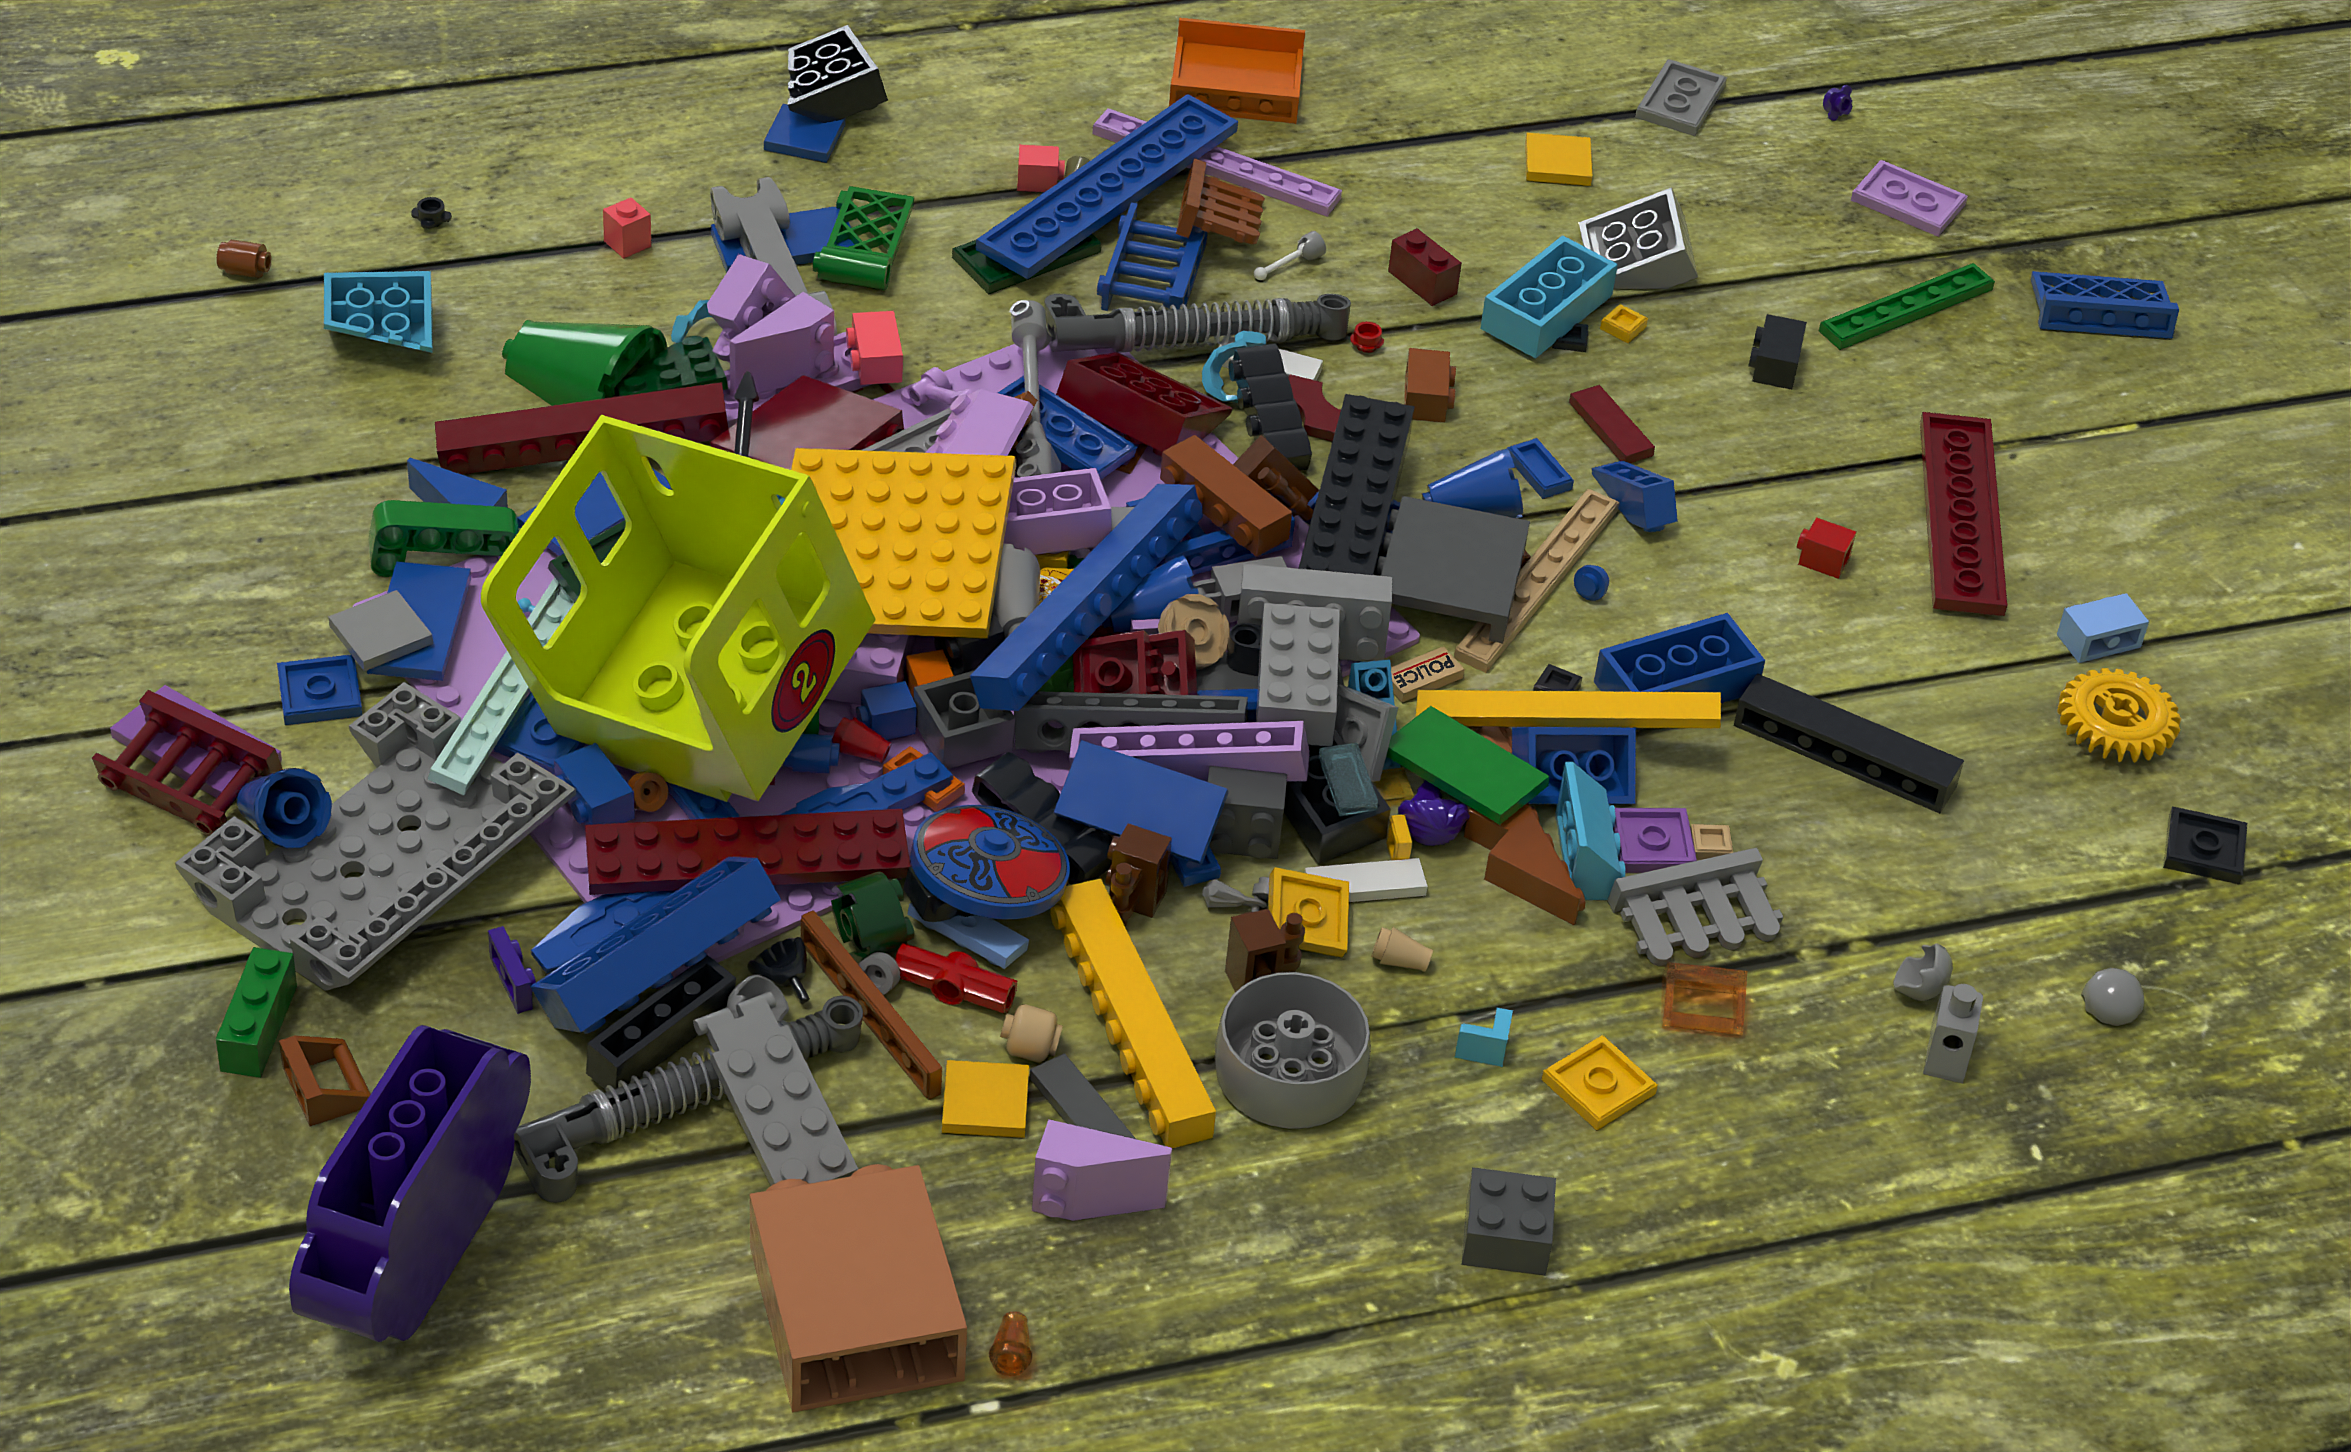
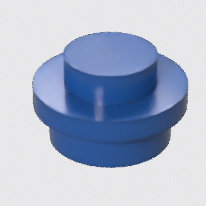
M1585 565L1575 573L1574 586L1581 597L1589 601H1596L1606 594L1609 586V576L1599 566Z

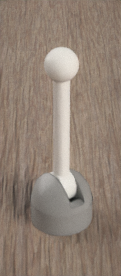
M1316 231L1303 235L1298 241L1297 251L1265 268H1256L1254 277L1260 281L1264 280L1268 273L1300 256L1307 260H1314L1325 255L1326 245L1323 238Z

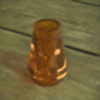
M1008 1312L1002 1317V1322L989 1351V1359L993 1368L1002 1375H1020L1032 1362L1028 1320L1020 1312Z

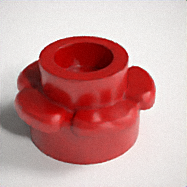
M1366 321L1357 324L1353 332L1354 334L1350 337L1351 343L1358 350L1366 353L1373 352L1384 344L1382 329L1373 322Z

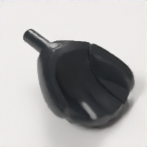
M801 937L778 941L770 948H766L754 960L749 961L747 968L751 975L765 977L776 986H792L801 1004L810 1000L800 981L805 976L807 964L806 946Z

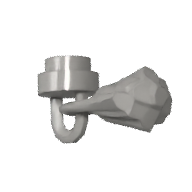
M1260 877L1259 882L1254 884L1252 891L1254 898L1245 896L1240 891L1217 879H1213L1207 886H1204L1202 896L1205 897L1207 907H1238L1243 905L1251 907L1252 912L1260 911L1262 908H1267V904L1264 901L1268 902L1269 877Z

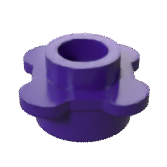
M1844 85L1841 89L1831 88L1825 94L1823 108L1826 112H1829L1828 118L1830 120L1836 121L1839 116L1843 114L1848 115L1851 112L1853 105L1852 98L1850 97L1852 93L1850 86Z

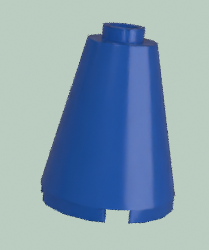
M1507 448L1498 450L1428 484V492L1422 493V500L1517 519L1523 517L1520 486L1518 479H1515L1511 469L1515 468Z
M1184 555L1175 557L1149 572L1141 583L1107 617L1102 626L1104 628L1111 627L1114 633H1130L1131 620L1160 619L1161 613L1170 602L1187 594H1199L1198 588L1193 586L1190 578L1193 576V573Z
M287 768L245 784L237 796V806L240 813L273 844L285 848H301L308 845L307 843L316 836L319 837L326 830L331 818L332 800L329 792H326L321 783L322 780L317 775L304 769Z

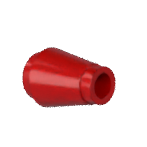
M843 717L832 738V743L840 744V753L880 763L885 761L892 745L891 742L885 740L884 737L855 717L852 720Z

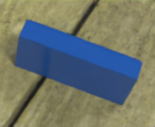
M1538 438L1507 447L1515 468L1542 499L1573 489L1574 480Z

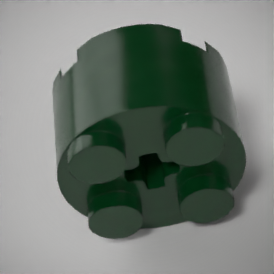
M878 871L832 887L831 892L838 894V898L831 900L835 923L843 943L851 941L856 951L849 954L857 963H860L876 952L889 953L898 950L902 943L907 944V941L914 939L913 925L907 916L904 917L900 904L904 900V894L896 878L889 880L884 873Z

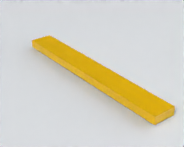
M1418 690L1416 717L1432 706L1464 726L1721 728V692Z

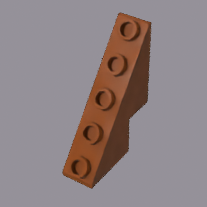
M1527 803L1499 825L1470 808L1468 810L1470 816L1469 820L1466 821L1464 837L1491 850L1488 855L1484 880L1575 925L1578 912L1585 909L1584 894L1580 888L1575 887L1570 878L1566 862L1560 860L1554 850L1552 837L1549 833H1545L1541 827L1536 809L1533 806L1530 807Z

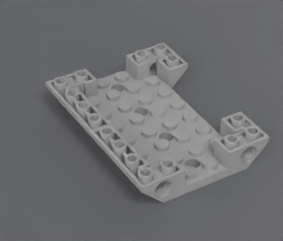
M403 682L349 725L351 734L370 758L376 769L332 803L331 818L326 830L319 837L316 836L304 847L285 848L279 846L269 855H266L263 835L234 816L175 862L176 869L211 915L263 949L293 953L295 971L326 991L353 982L575 796L576 788L519 753L515 754L506 763H502L489 755L473 780L475 783L468 788L465 795L429 781L430 769L459 726L461 717ZM407 826L419 827V829H417L416 831H401L404 827ZM351 872H360V873H363V874H362L360 877H358V878H357V877H348V878H345V877H344L345 875H347L348 873H351ZM293 919L305 920L301 925H286Z

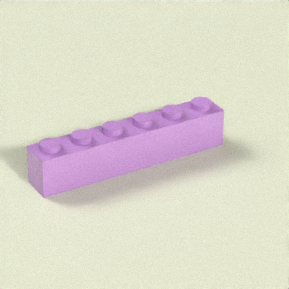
M1304 721L1073 728L1069 755L1071 765L1079 744L1083 740L1208 782L1209 765L1287 774V781H1307L1309 746Z

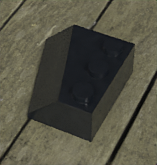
M848 25L788 49V71L790 74V82H788L790 94L788 108L790 111L822 123L842 120L864 110H872L879 104L888 101L878 67Z

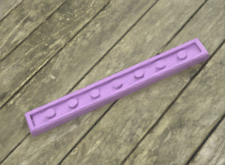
M1107 108L1093 124L1092 134L1117 143L1146 123V121ZM1217 146L1198 159L1207 162L1205 174L1327 217L1341 200L1342 190Z

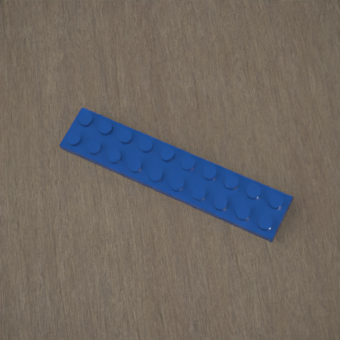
M1187 94L977 238L976 250L1024 278L1029 279L1128 209L1131 202H1138L1192 164L1194 158L1199 159L1236 133L1238 120Z

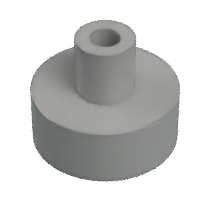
M873 953L859 964L883 995L893 989L899 982V966L886 953Z

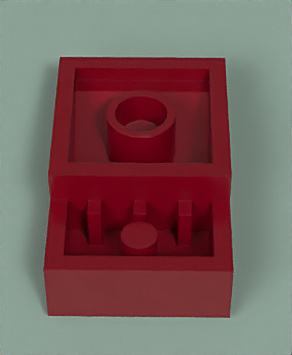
M1142 630L1087 639L1073 653L1074 692L1197 695L1195 639L1186 630L1148 635Z

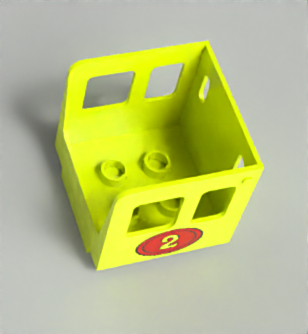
M601 415L498 560L485 579L481 590L483 610L556 734L588 745L596 743L612 764L636 772L657 773L666 782L725 802L728 801L732 793L755 801L760 800L876 620L809 475ZM647 457L652 458L660 465L672 490L664 487L658 481ZM599 472L604 477L626 521L623 534L601 564L575 517V508L578 501ZM777 495L785 498V501L782 505L780 504ZM555 537L581 583V592L547 644L542 646L516 600V593L522 581L550 541Z

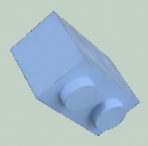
M2125 593L2064 608L2057 636L2077 662L2082 663L2141 648L2149 621L2128 594Z

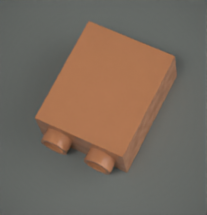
M881 1164L869 1165L855 1171L850 1177L810 1184L801 1179H786L773 1184L766 1191L750 1194V1250L792 1413L965 1381L967 1325L919 1165L892 1169Z

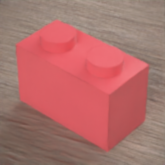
M894 311L852 313V327L846 328V342L848 349H854L850 351L852 371H858L860 385L902 382L903 352Z

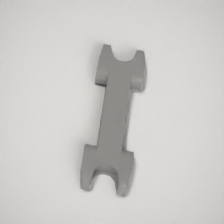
M770 177L757 179V193L746 198L730 194L723 186L711 187V209L714 224L721 240L738 238L746 257L769 263L796 296L802 292L808 294L780 231L789 228L790 219L786 202L775 182ZM825 291L808 294L833 309ZM834 316V336H837L836 320Z

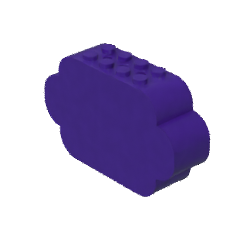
M420 1025L411 1032L327 1160L315 1182L307 1209V1234L298 1249L290 1275L289 1294L291 1308L295 1314L377 1342L384 1341L388 1336L405 1341L416 1332L498 1198L507 1179L514 1153V1133L521 1122L530 1093L531 1070L530 1061L526 1054L448 1029L438 1030L426 1025Z

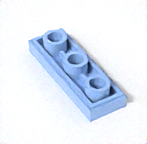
M912 902L909 904L907 915L920 921L925 927L936 930L954 940L957 945L968 948L986 958L993 965L1005 969L1028 949L1029 939L991 918L976 915L969 917L957 915L945 921L928 922L922 920Z

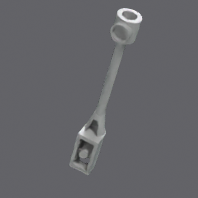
M1020 300L1010 308L1012 340L1016 346L1023 349L1025 392L1029 391L1038 401L1031 412V421L1024 428L1022 440L1016 445L1018 477L1058 473L1061 472V463L1048 442L1040 421L1037 352L1047 347L1051 341V337L1046 329V312L1044 307L1036 301Z

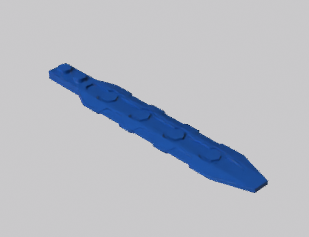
M930 752L867 783L827 788L796 803V807L779 815L885 809L904 810L925 800L926 792L932 790L937 793L951 785L953 774ZM677 890L601 895L575 909L531 950V955L547 974L551 973Z

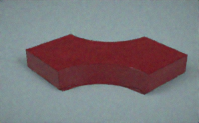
M1290 374L1288 378L1292 388L1293 399L1299 408L1307 435L1333 442L1341 410L1331 405L1325 399L1322 393L1323 382Z

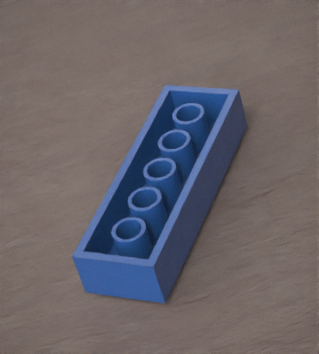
M727 857L530 987L554 1028L570 1030L572 1032L583 1031L585 1034L590 1033L605 1024L606 1020L604 1017L615 1009L623 1011L636 1004L640 1000L638 994L650 986L652 989H656L669 982L673 978L671 972L683 964L685 967H689L701 961L707 955L704 951L715 943L722 945L734 939L740 933L738 928L748 921L756 923L772 913L770 907L780 901L781 898L758 858Z

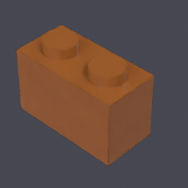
M1409 348L1405 373L1404 405L1415 407L1413 420L1445 423L1447 409L1454 408L1455 388L1449 387H1454L1456 366H1450V352Z

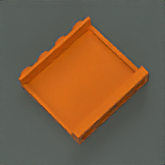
M1179 18L1169 106L1189 94L1230 117L1296 124L1305 30Z

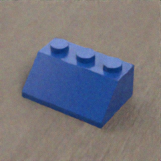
M1512 727V754L1549 776V786L1530 800L1528 804H1558L1565 762H1574L1604 787L1607 793L1608 804H1635L1636 728Z

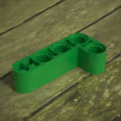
M400 500L383 501L375 506L372 514L368 537L371 569L378 576L392 577L396 561L405 562L407 551L502 556L519 532L517 514L510 508L499 506Z

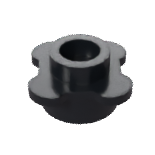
M436 197L421 199L417 203V207L411 211V216L417 218L421 222V227L427 229L438 227L442 222H449L452 219V214L445 211L444 202Z

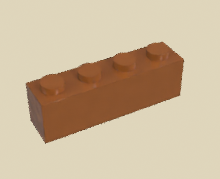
M1193 435L1162 452L1160 479L1164 484L1195 485L1198 499L1202 504V513L1256 557L1289 539L1292 511L1199 437Z

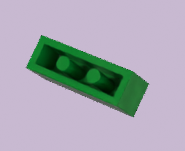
M252 948L216 1036L220 1072L262 1077L297 988L293 953Z

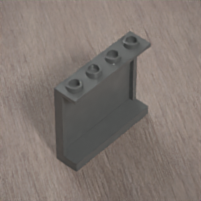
M1402 496L1399 510L1392 509L1388 530L1393 531V533H1385L1382 554L1387 555L1386 557L1379 556L1375 575L1392 577V604L1491 624L1489 641L1503 643L1526 548L1530 521Z

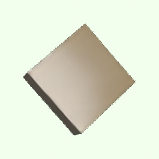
M1691 824L1690 829L1697 861L1733 853L1729 825Z

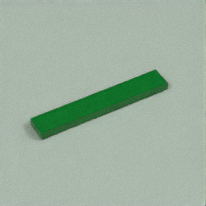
M1971 263L1822 321L1819 332L1841 350L1992 291L1995 281L1976 264Z

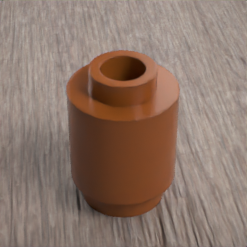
M231 239L229 242H221L218 247L217 266L219 269L225 270L227 274L261 278L264 272L267 273L271 267V253L267 252L264 244Z

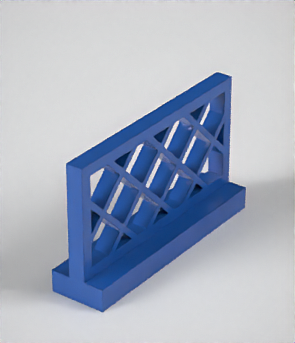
M2032 271L2030 280L2040 310L2038 320L2040 329L2173 338L2179 307L2177 303L2170 302L2163 281Z

